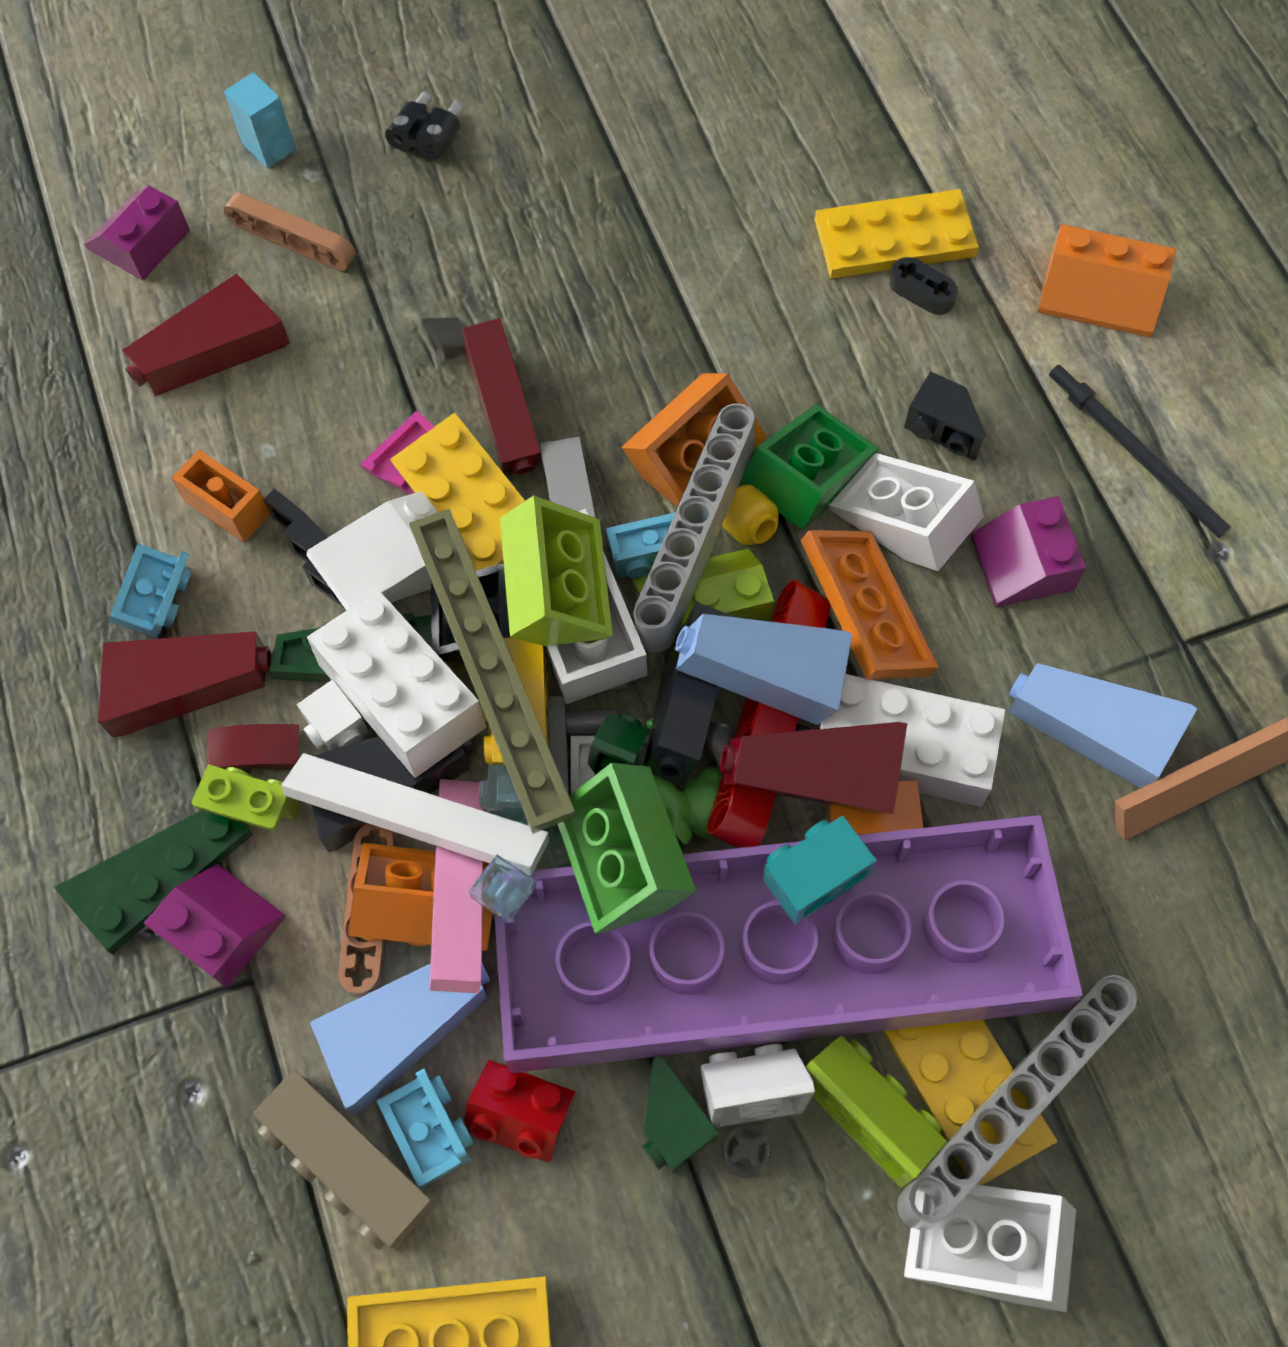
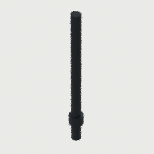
M1060 364L1051 370L1049 377L1069 395L1068 401L1078 410L1084 409L1213 534L1220 539L1231 529V526L1095 398L1096 392L1085 382L1080 384Z

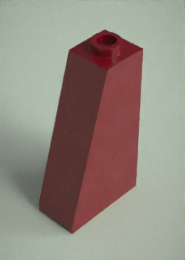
M236 273L122 351L130 364L125 370L138 387L145 384L155 396L284 348L290 344L282 320Z
M501 318L462 328L466 359L503 473L512 471L513 475L528 473L535 469L536 464L541 463V451Z
M256 631L103 643L98 722L111 737H121L265 687V671H270L272 661L270 647L264 646Z
M889 722L731 739L730 746L726 745L720 759V772L725 773L723 784L878 815L893 814L908 723Z

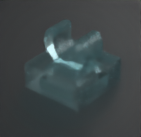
M497 854L468 893L470 898L509 923L537 885L535 879Z

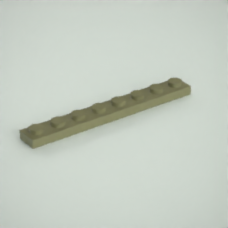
M450 508L410 522L411 532L532 834L575 818V810Z

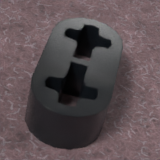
M912 257L898 259L892 266L890 287L895 293L932 314L942 315L953 309L958 294V287L950 277ZM908 274L914 276V277H911V276H910V277H908L907 279H903V278H902V277H906ZM940 292L945 294L941 295L939 298L933 296L938 295Z

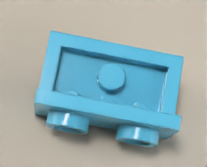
M675 513L606 528V538L617 578L626 576L629 578H640L649 574Z
M138 543L108 621L154 638L158 637L163 626L171 628L179 605L172 603L176 589L184 592L192 573V569L185 566L189 553L181 551L177 558Z
M425 1069L415 1073L417 1076L415 1080L377 1100L381 1112L420 1189L471 1161L472 1158L467 1147L474 1144L462 1118L460 1117L453 1121L445 1106L452 1101V1098L440 1075L432 1079Z

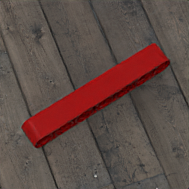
M794 579L780 593L770 622L825 628L831 604L828 598ZM746 698L734 738L795 732L799 718ZM723 773L708 819L707 833L734 848L758 846L766 832L776 794L723 784L725 773Z

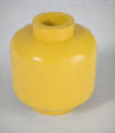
M743 485L738 487L722 528L743 545L762 544L768 541L776 532L779 510L776 504L758 488L752 485Z

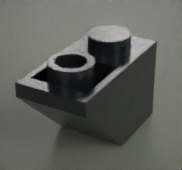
M930 371L909 406L904 428L912 431L914 435L921 439H929L948 448L955 455L965 456L975 461L979 455L986 433L969 392L965 386Z

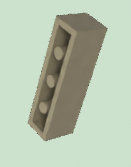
M294 1069L252 1113L263 1124L257 1132L276 1150L284 1144L296 1156L290 1164L307 1181L311 1183L318 1177L330 1189L324 1195L325 1199L344 1216L351 1210L363 1222L358 1231L378 1250L384 1244L389 1248L398 1250L437 1205L304 1076Z

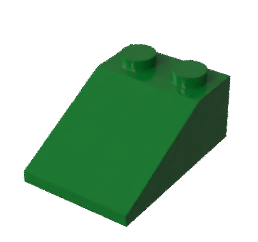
M816 403L756 447L740 484L752 485L758 488L776 504L779 513L786 520L804 530L825 512L834 498L868 460L877 453L879 448Z

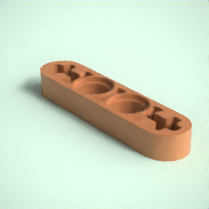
M235 193L223 208L226 217L237 227L335 270L344 271L356 256V251L352 244L339 234L248 195Z
M369 823L359 829L354 839L338 969L339 982L351 996L357 998L365 996L381 986L387 940L363 943L357 941L353 936H348L353 891L362 844L371 843L374 840V836L380 835L386 846L397 847L396 840L390 830ZM356 950L362 953L375 952V956L365 954L364 966L372 974L371 978L363 979L362 986L357 987L356 982L349 976L350 973L358 972L360 958L357 954H351V951Z

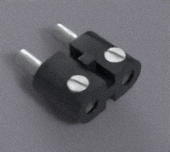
M422 92L416 102L409 101L405 103L385 131L386 140L397 150L412 153L415 148H418L419 156L434 160L440 159L460 130L458 118L464 110V105L459 101H454L449 110L434 107L432 112L429 113L427 112V107L431 103L432 97L430 94Z

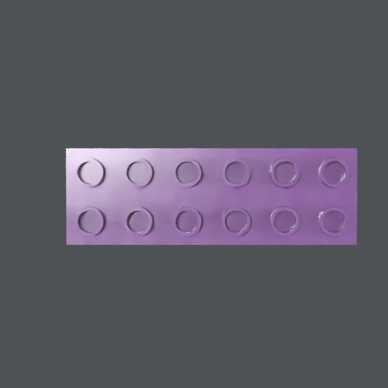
M1041 815L858 835L877 860L872 875L796 925L763 881L765 865L768 863L766 859L772 852L785 844L794 847L802 841L683 854L696 888L694 893L665 913L602 934H595L572 866L535 870L531 877L517 872L492 875L504 1061L510 1073L657 1057L659 1055L666 1056L1070 1010L1083 994Z

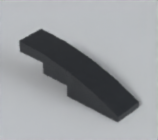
M274 488L263 500L272 519L286 528L282 533L291 552L306 562L302 567L310 584L344 608L307 557L308 549L322 542L328 536L304 511Z

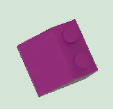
M148 185L133 193L84 245L86 249L143 281L183 239L190 229L178 201Z
M1059 496L1019 504L972 532L971 535L995 607L1074 591L1086 570L1084 560Z
M217 864L174 887L144 924L220 984L228 988L286 916Z

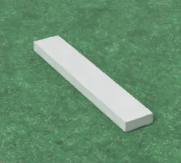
M305 753L302 754L281 785L283 795L529 877H531L549 843V832L542 830L532 834L528 825Z

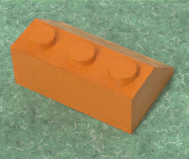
M1061 224L1050 255L1038 313L1151 338L1170 281L1176 248Z
M702 373L621 448L640 477L678 508L722 408L731 404L748 405L728 373ZM756 418L754 449L767 438Z
M363 843L353 891L348 936L361 937L372 942L390 940L407 942L410 945L419 947L431 945L436 851ZM484 861L482 862L481 950L487 951L494 908L492 875H495L496 865Z

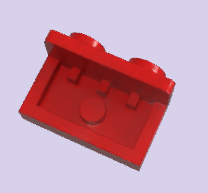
M488 1059L467 1101L464 1124L469 1133L481 1141L493 1142L515 1150L524 1157L536 1158L550 1163L555 1153L557 1139L573 1105L576 1091L524 1072L510 1073L507 1066Z

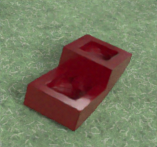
M248 724L212 728L207 731L206 768L208 764L226 770L228 767H234L250 774L252 769L292 770L299 760V724Z

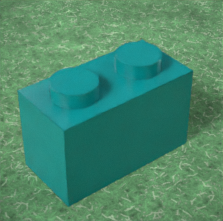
M843 815L831 823L827 819L818 822L806 832L805 840L794 847L785 844L772 852L766 859L768 863L764 868L763 881L795 925L872 875L877 860Z

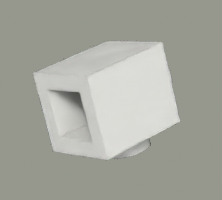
M333 680L297 704L303 717L309 724L303 730L318 750L324 745L330 751L362 742L363 737L369 733L361 715Z

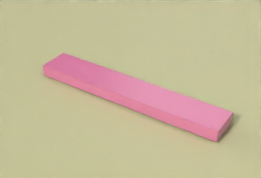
M440 779L438 797L483 811V782ZM436 846L429 991L479 994L481 985L483 861Z

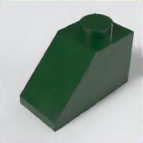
M608 713L591 744L587 765H589L595 775L610 763L636 765L649 729L642 727V723L632 716L626 714L615 716Z
M659 1055L652 1062L643 1133L647 1142L642 1145V1148L658 1170L666 1166L673 1175L718 1139L719 1133L663 1057Z

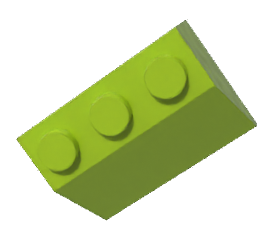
M534 495L500 517L510 637L542 646L604 640L612 637L613 632L600 519Z
M749 548L708 558L678 633L696 602L736 618L771 621L774 599L763 566ZM649 574L640 578H630L636 601Z
M841 1035L805 1067L814 1085L815 1092L812 1098L902 1188L914 1180L947 1143L940 1135L943 1128L927 1111L921 1109L917 1112L904 1099L908 1094L895 1078L889 1074L882 1077L869 1064L873 1059L860 1043L854 1039L848 1042Z

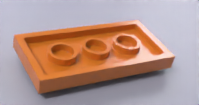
M809 530L800 541L842 630L852 633L850 647L866 680L929 677L939 666L872 532Z

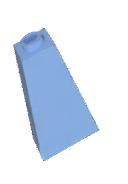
M702 614L690 627L684 626L677 638L675 650L680 652L676 670L818 725L839 710L852 633L843 630Z
M1040 663L1035 665L1029 677L1021 673L1008 694L1015 698L1008 713L1139 788L1159 778L1198 709L1189 703Z
M482 962L479 994L429 991L430 963L310 1022L347 1111L353 1115L362 1112L488 999L482 985L490 982V979Z

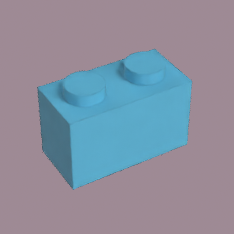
M254 72L224 91L242 144L266 168H269L296 150L280 97Z

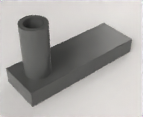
M563 696L548 697L549 750L568 796H570L568 737L596 735L608 713L618 716V708L567 711ZM558 824L554 825V833L561 834Z

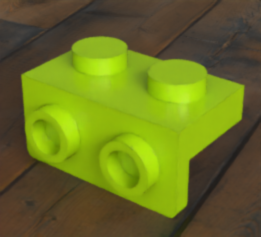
M208 764L192 800V804L197 809L270 831L276 830L281 817L295 821L302 806L297 799L283 795L281 787L283 782L274 779L263 781L253 778L249 773L234 767H228L226 770Z

